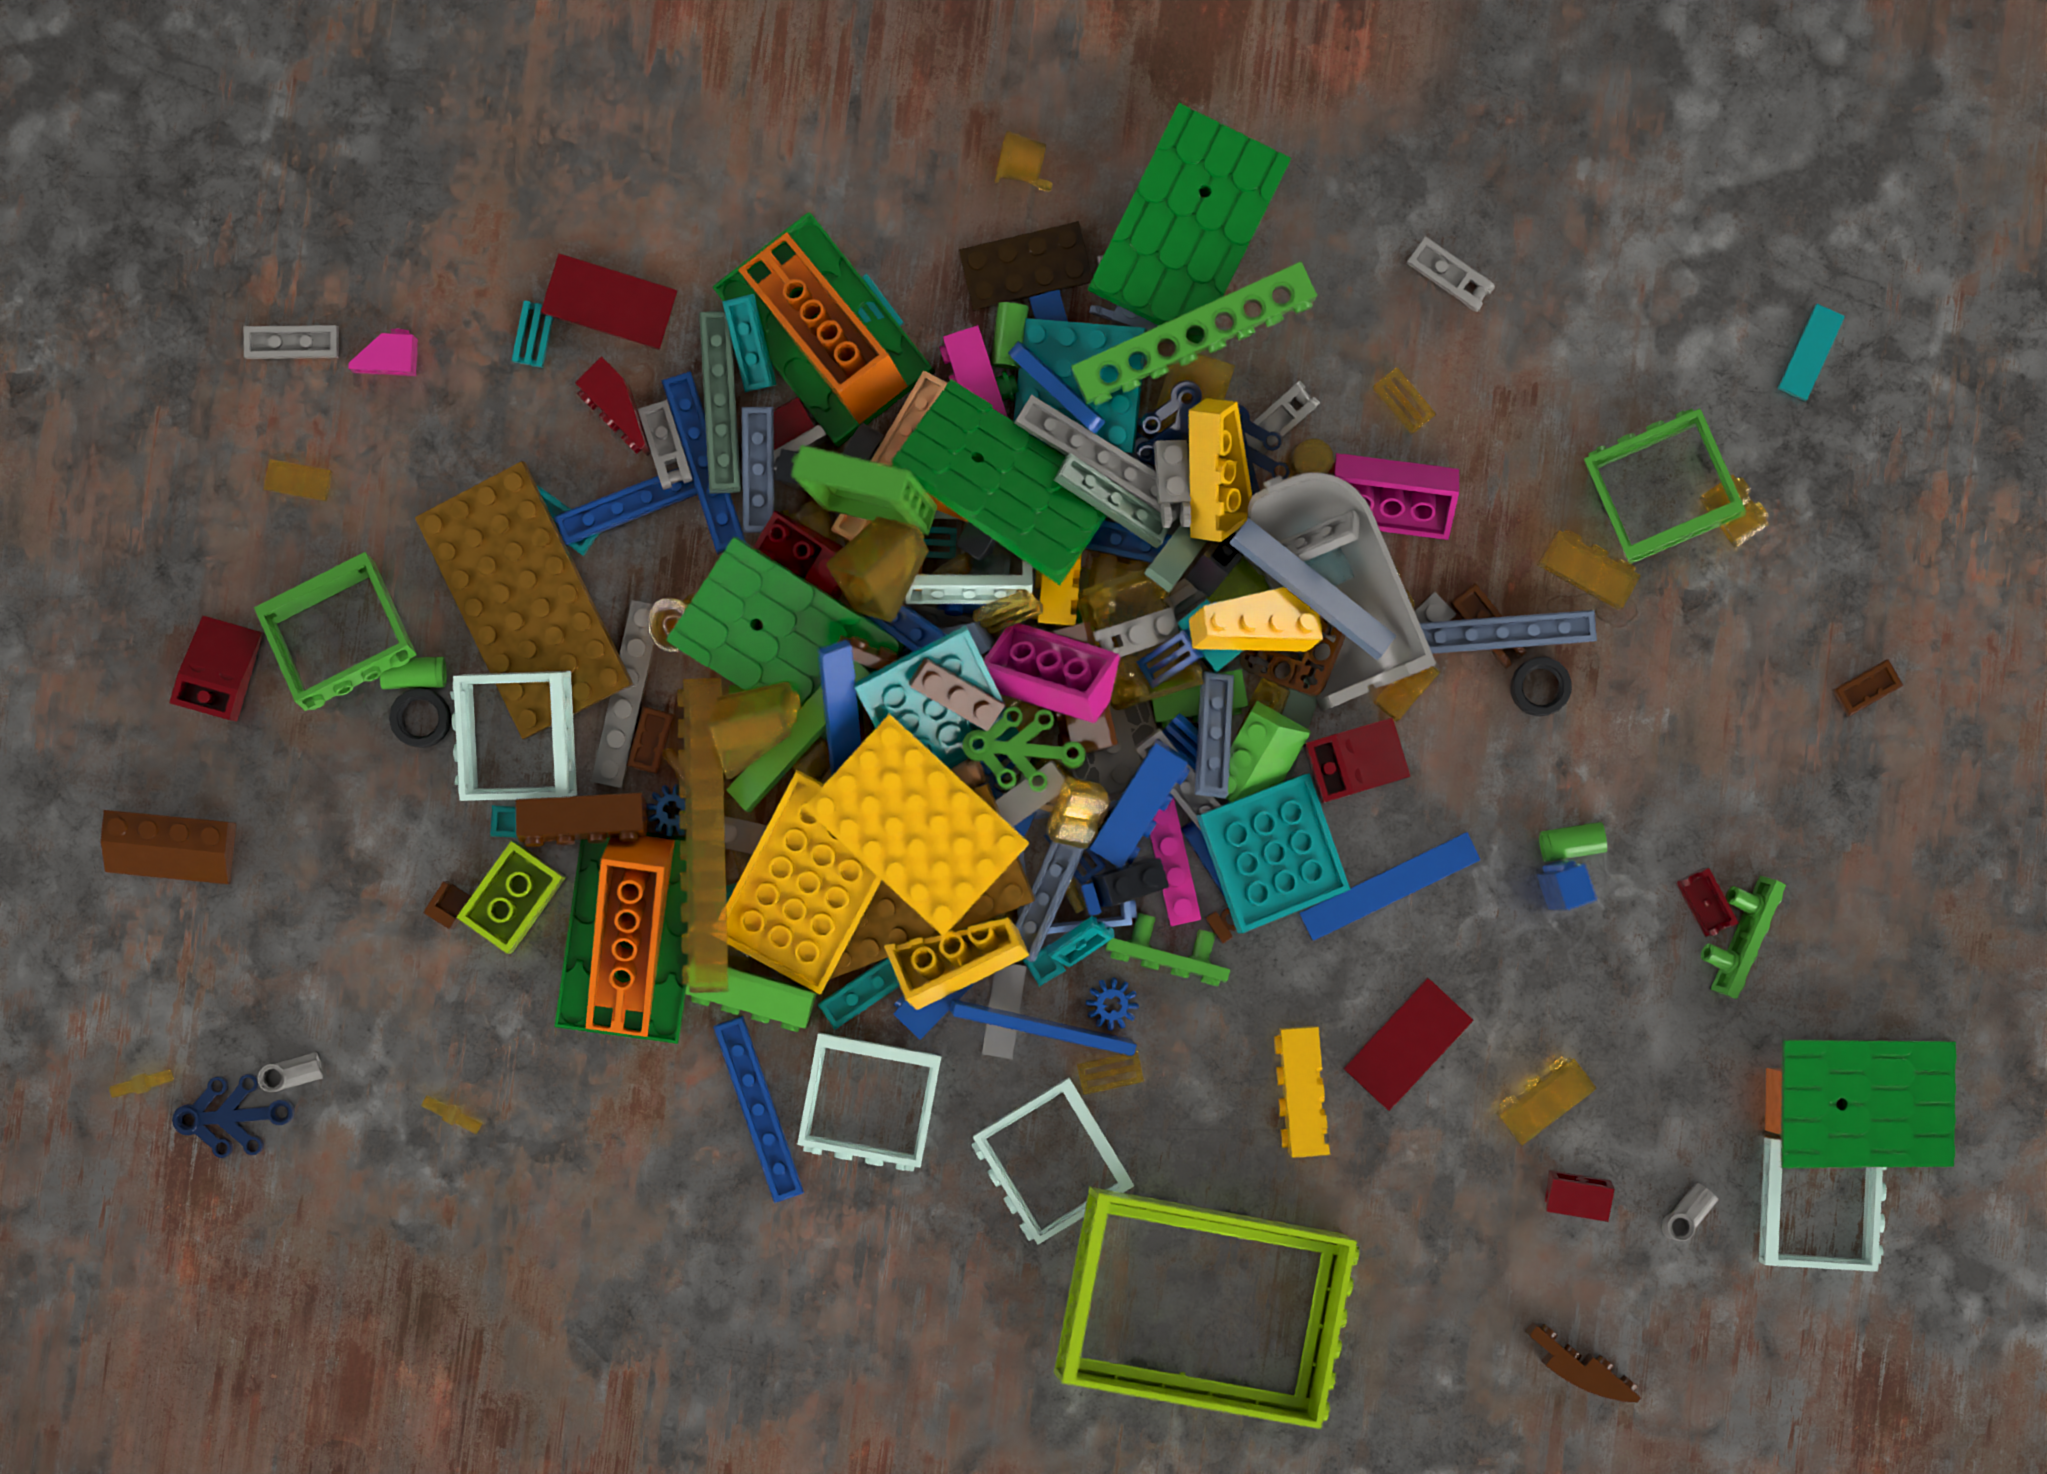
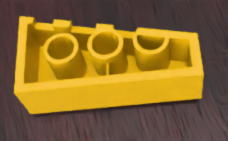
M1206 398L1189 410L1190 538L1222 542L1248 520V506L1252 498V490L1237 401Z
M1081 555L1061 585H1058L1036 570L1035 588L1041 589L1040 601H1034L1032 619L1038 620V627L1063 629L1076 625Z
M1285 587L1205 605L1189 618L1193 649L1307 652L1323 639L1320 615Z
M1009 918L969 926L968 929L957 932L951 930L944 936L939 935L926 939L921 937L912 939L904 944L896 945L894 943L884 946L904 996L916 1010L1030 956L1018 928Z
M1319 1027L1279 1028V1035L1274 1036L1275 1054H1281V1067H1276L1277 1085H1283L1284 1098H1278L1279 1116L1285 1117L1286 1129L1280 1130L1282 1148H1287V1152L1292 1158L1330 1155L1329 1144H1325L1324 1139L1328 1126L1325 1109H1322L1325 1092L1323 1078L1320 1077L1322 1059Z

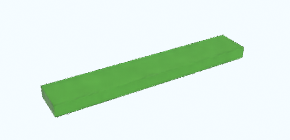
M853 661L855 682L872 674L865 665ZM822 685L728 787L727 791L744 811L750 813L826 730Z

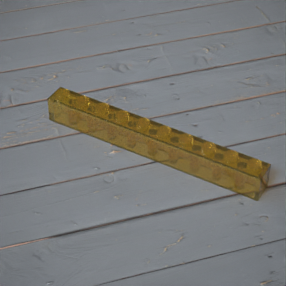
M721 678L683 679V689H677L678 707H684V719H678V738H684V749H679L678 751L679 768H685V780H679V797L686 800V810H680V829H686V841H680L681 860H687V872H681V891H687L688 902L681 904L682 922H688V934H682V952L689 953V965H683V984H689L690 993L728 992Z

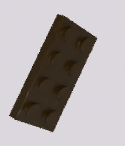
M1079 221L959 249L973 311L997 306L1000 302H1014L1058 289L1060 291L1090 284L1093 279Z

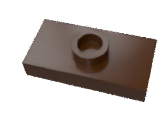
M1885 659L1832 689L1847 717L1904 685L1889 659Z
M643 706L626 766L654 774L658 773L674 714Z

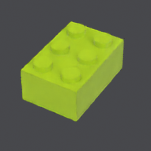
M511 841L456 918L505 953H513L567 877L519 842Z

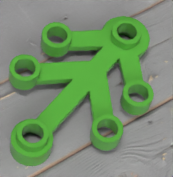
M1016 707L1007 708L1003 718L990 727L988 731H971L963 740L965 755L973 761H983L997 777V782L1003 789H1010L1015 785L1016 775L1012 770L1005 769L994 754L1007 755L1026 777L1029 787L1035 792H1042L1046 789L1048 785L1047 777L1044 773L1037 772L1026 757L1061 760L1064 766L1071 769L1080 767L1085 761V750L1078 742H1068L1063 747L1027 744L1041 731L1048 730L1053 726L1054 717L1048 710L1037 712L1035 720L1008 742L995 740L1010 727H1017L1021 724L1023 719L1022 712ZM1015 712L1019 715V719L1016 722H1010L1007 720V715ZM1040 716H1049L1050 722L1047 725H1041L1038 722ZM974 741H983L984 747L981 750H975L972 747ZM1076 749L1079 755L1075 759H1070L1066 755L1067 751ZM1010 774L1013 777L1012 782L1003 784L1001 782L1002 775ZM1035 777L1043 778L1044 784L1041 787H1035L1032 784V780Z

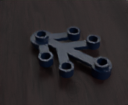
M1190 380L1178 382L1171 390L1170 400L1155 411L1143 415L1141 419L1143 430L1146 433L1154 434L1159 431L1161 421L1177 411L1175 422L1149 441L1141 442L1137 446L1136 452L1140 461L1149 463L1155 459V441L1187 440L1189 444V410L1199 404L1202 399L1201 389L1195 382ZM1185 393L1192 394V397L1187 401L1181 399ZM1150 419L1156 420V424L1152 427L1145 425ZM1145 448L1152 450L1147 456L1141 454Z
M1238 404L1253 496L1260 492L1253 463L1270 472L1273 478L1278 477L1275 472L1277 466L1285 467L1286 474L1282 477L1283 480L1290 475L1291 469L1286 462H1276L1248 445L1245 433L1262 441L1264 447L1270 451L1280 448L1283 439L1278 432H1269L1251 422L1248 410L1243 405ZM1270 435L1277 437V446L1272 447L1268 444L1267 439Z
M246 1074L239 1079V1085L217 1111L204 1112L216 1095H222L228 1090V1081L221 1076L213 1077L209 1080L208 1088L193 1105H182L173 1114L172 1122L177 1132L186 1136L195 1134L212 1148V1152L216 1157L224 1158L233 1151L231 1141L225 1138L219 1139L205 1125L218 1124L243 1146L244 1151L248 1155H256L261 1153L264 1148L263 1140L258 1136H251L236 1122L270 1120L275 1125H284L293 1119L295 1110L289 1101L283 1099L272 1102L269 1107L235 1110L248 1093L256 1091L259 1087L257 1076ZM247 1077L254 1081L252 1089H247L244 1086V1081ZM216 1080L221 1081L223 1084L220 1092L215 1091L213 1088V1083ZM280 1106H284L287 1109V1116L285 1118L280 1117L277 1113ZM186 1114H191L194 1117L192 1125L185 1123L184 1117ZM251 1140L257 1141L259 1145L257 1151L249 1149V1142ZM220 1142L227 1145V1152L225 1154H221L218 1151V1144Z

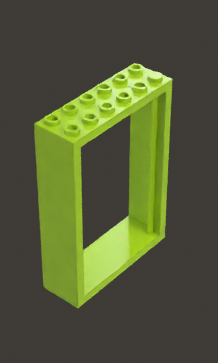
M1089 1187L1053 1373L1064 1384L1321 1429L1322 1423L1327 1421L1330 1411V1404L1327 1402L1328 1391L1332 1390L1335 1385L1336 1373L1332 1370L1335 1358L1338 1359L1341 1353L1342 1342L1339 1340L1340 1328H1344L1347 1321L1348 1311L1344 1307L1346 1297L1350 1296L1353 1290V1278L1350 1276L1352 1265H1356L1359 1258V1247L1356 1246L1357 1241L1344 1233ZM1107 1214L1321 1253L1295 1395L1185 1376L1186 1373L1181 1371L1178 1375L1080 1357Z

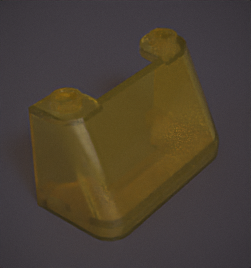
M1146 570L1106 580L1082 590L1078 595V605L1083 622L1090 621L1093 634L1099 630L1167 609L1164 598L1171 595L1172 589L1170 592H1167L1144 574ZM1093 635L1095 646L1101 648L1100 642H1096ZM1111 637L1114 647L1119 648L1116 637ZM1178 643L1148 662V668H1151L1178 650ZM1162 644L1120 657L1109 704L1115 710H1122L1202 685L1204 683L1201 666L1195 661L1152 689L1136 662ZM1181 655L1154 673L1153 676L1155 679L1188 657L1182 658Z

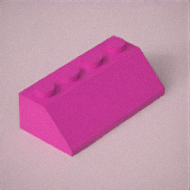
M1336 453L1332 476L1344 480L1362 495L1369 505L1380 531L1449 540L1459 496V469Z
M1011 621L983 661L1000 694L1095 724L1110 702L1120 657L1119 653Z

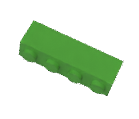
M701 957L692 959L685 994L692 996L691 1001L705 1006H709L710 1001L722 1004V1011L739 1015L740 1010L752 1013L751 1019L768 1024L770 1019L781 1021V1028L794 1032H799L800 1027L807 1028L817 995L816 992L801 986Z

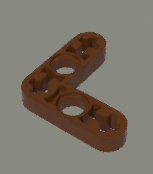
M1320 616L1322 633L1328 636L1331 626L1327 624V620ZM1334 627L1330 636L1336 638L1335 642L1333 643L1323 637L1321 641L1305 652L1302 662L1274 651L1244 650L1240 655V664L1244 670L1257 677L1305 695H1319L1326 687L1346 635ZM1320 644H1328L1330 647V655L1325 660H1317L1315 657V649ZM1258 653L1259 658L1269 662L1268 669L1259 664H1254L1252 668V663L1248 661L1249 657H1255ZM1312 661L1316 665L1324 667L1323 671L1316 669L1314 678L1318 682L1316 685H1310L1309 689H1307L1308 684L1304 682V679L1312 677L1315 668L1309 666ZM1283 662L1289 663L1291 668L1290 674L1284 679L1277 678L1275 674L1276 667Z

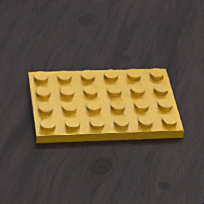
M891 714L882 721L803 807L942 936L955 925L1030 843Z
M798 770L792 778L710 935L821 995L882 880L803 808L824 784Z

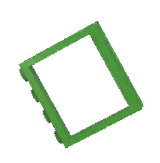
M1693 408L1687 411L1682 410L1675 415L1676 419L1664 423L1661 420L1652 423L1646 427V432L1637 436L1634 433L1627 434L1617 440L1618 444L1606 448L1605 445L1597 447V450L1588 453L1589 457L1584 458L1629 565L1746 515L1745 507L1701 408L1695 411ZM1696 426L1730 503L1631 545L1598 468Z
M803 445L800 447L799 454L793 457L792 461L795 464L792 476L824 510L929 535L937 504L909 471Z
M366 551L254 607L294 701L304 711L320 708L325 704L326 700L336 695H345L351 692L354 686L364 681H373L379 678L382 672L392 667L403 666L409 662L410 658L417 655L376 563ZM370 578L399 643L306 690L277 624Z

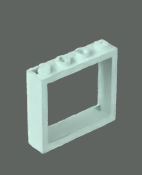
M937 510L934 519H958ZM906 530V604H1032V566L1023 559L1022 575H916L915 532ZM912 589H922V591H912Z
M571 671L485 673L453 676V691H450L451 698L455 703V713L452 715V728L456 731L457 744L454 745L453 756L455 762H458V775L455 778V785H458L460 801L514 800L577 795ZM550 682L555 786L478 788L473 684Z
M819 1032L797 1145L804 1146L803 1151L811 1152L812 1154L821 1155L822 1150L835 1152V1158L852 1160L853 1155L865 1157L864 1163L876 1166H883L884 1161L896 1163L895 1168L898 1170L914 1172V1167L921 1168L942 1055ZM826 1048L930 1067L914 1154L810 1135Z
M1069 1077L973 1135L975 1142L971 1144L980 1161L986 1158L992 1169L987 1172L995 1186L1002 1185L1008 1196L1003 1199L1011 1213L1018 1212L1024 1223L1020 1224L1023 1233L1029 1241L1035 1239L1037 1244L1042 1243L1083 1218L1086 1202L1045 1227L1040 1228L987 1138L1059 1094L1064 1093L1117 1183L1106 1190L1124 1193L1134 1187V1183Z
M1765 1137L1759 1262L1771 1266L1878 1272V1264H1881V1255L1884 1256L1883 1246L1879 1245L1880 1233H1883L1885 1229L1884 1214H1881V1201L1886 1199V1184L1882 1182L1883 1170H1886L1887 1167H1866L1862 1258L1778 1254L1782 1168L1780 1167L1781 1138Z

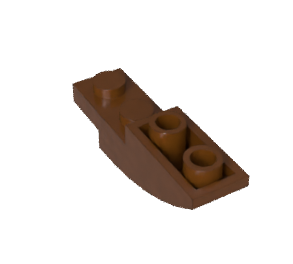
M1532 1322L1525 1331L1548 1351L1541 1362L1571 1384L1608 1399L1638 1403L1641 1400V1397L1635 1393L1638 1386L1625 1375L1620 1379L1611 1372L1614 1366L1600 1354L1595 1359L1588 1353L1579 1362L1582 1355L1569 1344L1564 1348L1555 1341L1558 1335L1544 1323L1539 1328Z

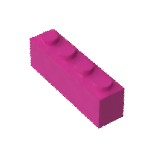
M979 326L943 336L944 345L939 346L944 364L950 363L954 373L948 376L949 380L952 379L993 405V409L1008 418Z
M1173 797L1164 812L1159 809L1153 820L1157 824L1149 835L1154 858H1161L1169 888L1161 890L1169 926L1202 920Z

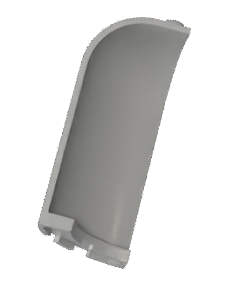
M1305 473L1284 481L1281 476L1264 482L1265 489L1253 495L1249 502L1248 518L1278 542L1349 511H1356L1360 516L1358 539L1309 559L1305 563L1397 635L1378 661L1346 636L1325 689L1319 695H1315L1321 711L1370 692L1368 685L1374 684L1376 689L1436 665L1373 513L1362 495L1344 480L1324 473ZM1262 570L1270 590L1284 587ZM1327 622V624L1331 626V630L1328 636L1325 633H1322V637H1325L1334 643L1336 638L1330 636L1334 626L1331 623ZM1320 644L1315 649L1317 660H1325L1330 655L1328 644ZM1296 651L1302 662L1305 652ZM1311 661L1309 666H1312L1315 670L1312 677L1307 678L1310 685H1316L1318 680L1314 678L1316 669L1323 671L1324 667H1320Z

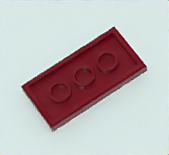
M558 253L540 313L660 350L678 290Z
M1427 977L1343 1069L1384 1108L1390 1111L1474 1020Z

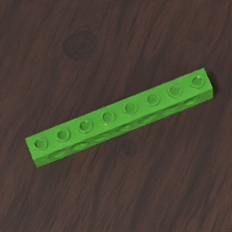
M1301 261L1071 366V371L1086 404L1094 402L1095 406L1112 399L1110 393L1121 388L1124 393L1139 387L1141 385L1139 380L1151 375L1152 380L1169 373L1168 367L1178 362L1182 367L1198 359L1197 354L1208 349L1209 353H1213L1226 347L1225 341L1237 336L1238 340L1247 338L1256 333L1254 328L1265 323L1267 327L1283 321V315L1294 310L1295 314H1299L1313 307L1311 302L1316 299L1317 294ZM1278 289L1285 290L1289 295V301L1285 304H1278L1273 300L1272 293ZM1249 302L1258 304L1261 314L1257 317L1247 316L1243 309L1244 305ZM1221 315L1228 316L1232 321V327L1228 330H1220L1215 325V319ZM1192 328L1199 329L1203 333L1204 339L1197 344L1191 343L1186 337V332ZM1168 341L1172 343L1175 347V353L1169 357L1162 356L1157 350V346L1161 342ZM1139 354L1146 359L1147 364L1143 369L1135 370L1129 365V358ZM1110 367L1115 369L1118 373V378L1112 383L1104 382L1100 377V372L1104 368Z

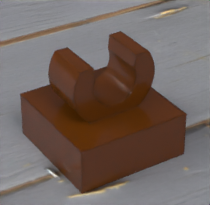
M1229 907L1225 908L1220 916L1217 911H1213L1204 917L1221 944L1233 938L1229 930H1236L1235 924L1230 925L1226 922V916L1230 913Z

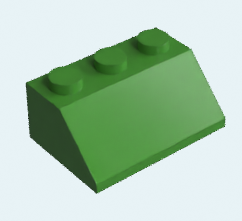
M1256 701L1230 747L1228 796L1225 799L1232 802L1283 782L1311 731L1261 702Z

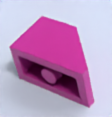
M391 329V334L381 333L349 362L348 369L354 373L416 376L418 339L414 335H410V331L406 329Z

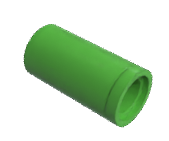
M1010 302L998 303L990 361L992 366L1005 369L1021 368L1008 352L1018 341L1023 344L1025 318L1028 317L1029 310L1028 306Z
M445 657L410 658L409 662L405 665L392 667L382 672L380 676L382 690L445 688L447 683Z
M1602 822L1539 832V843L1544 862L1607 852V838Z

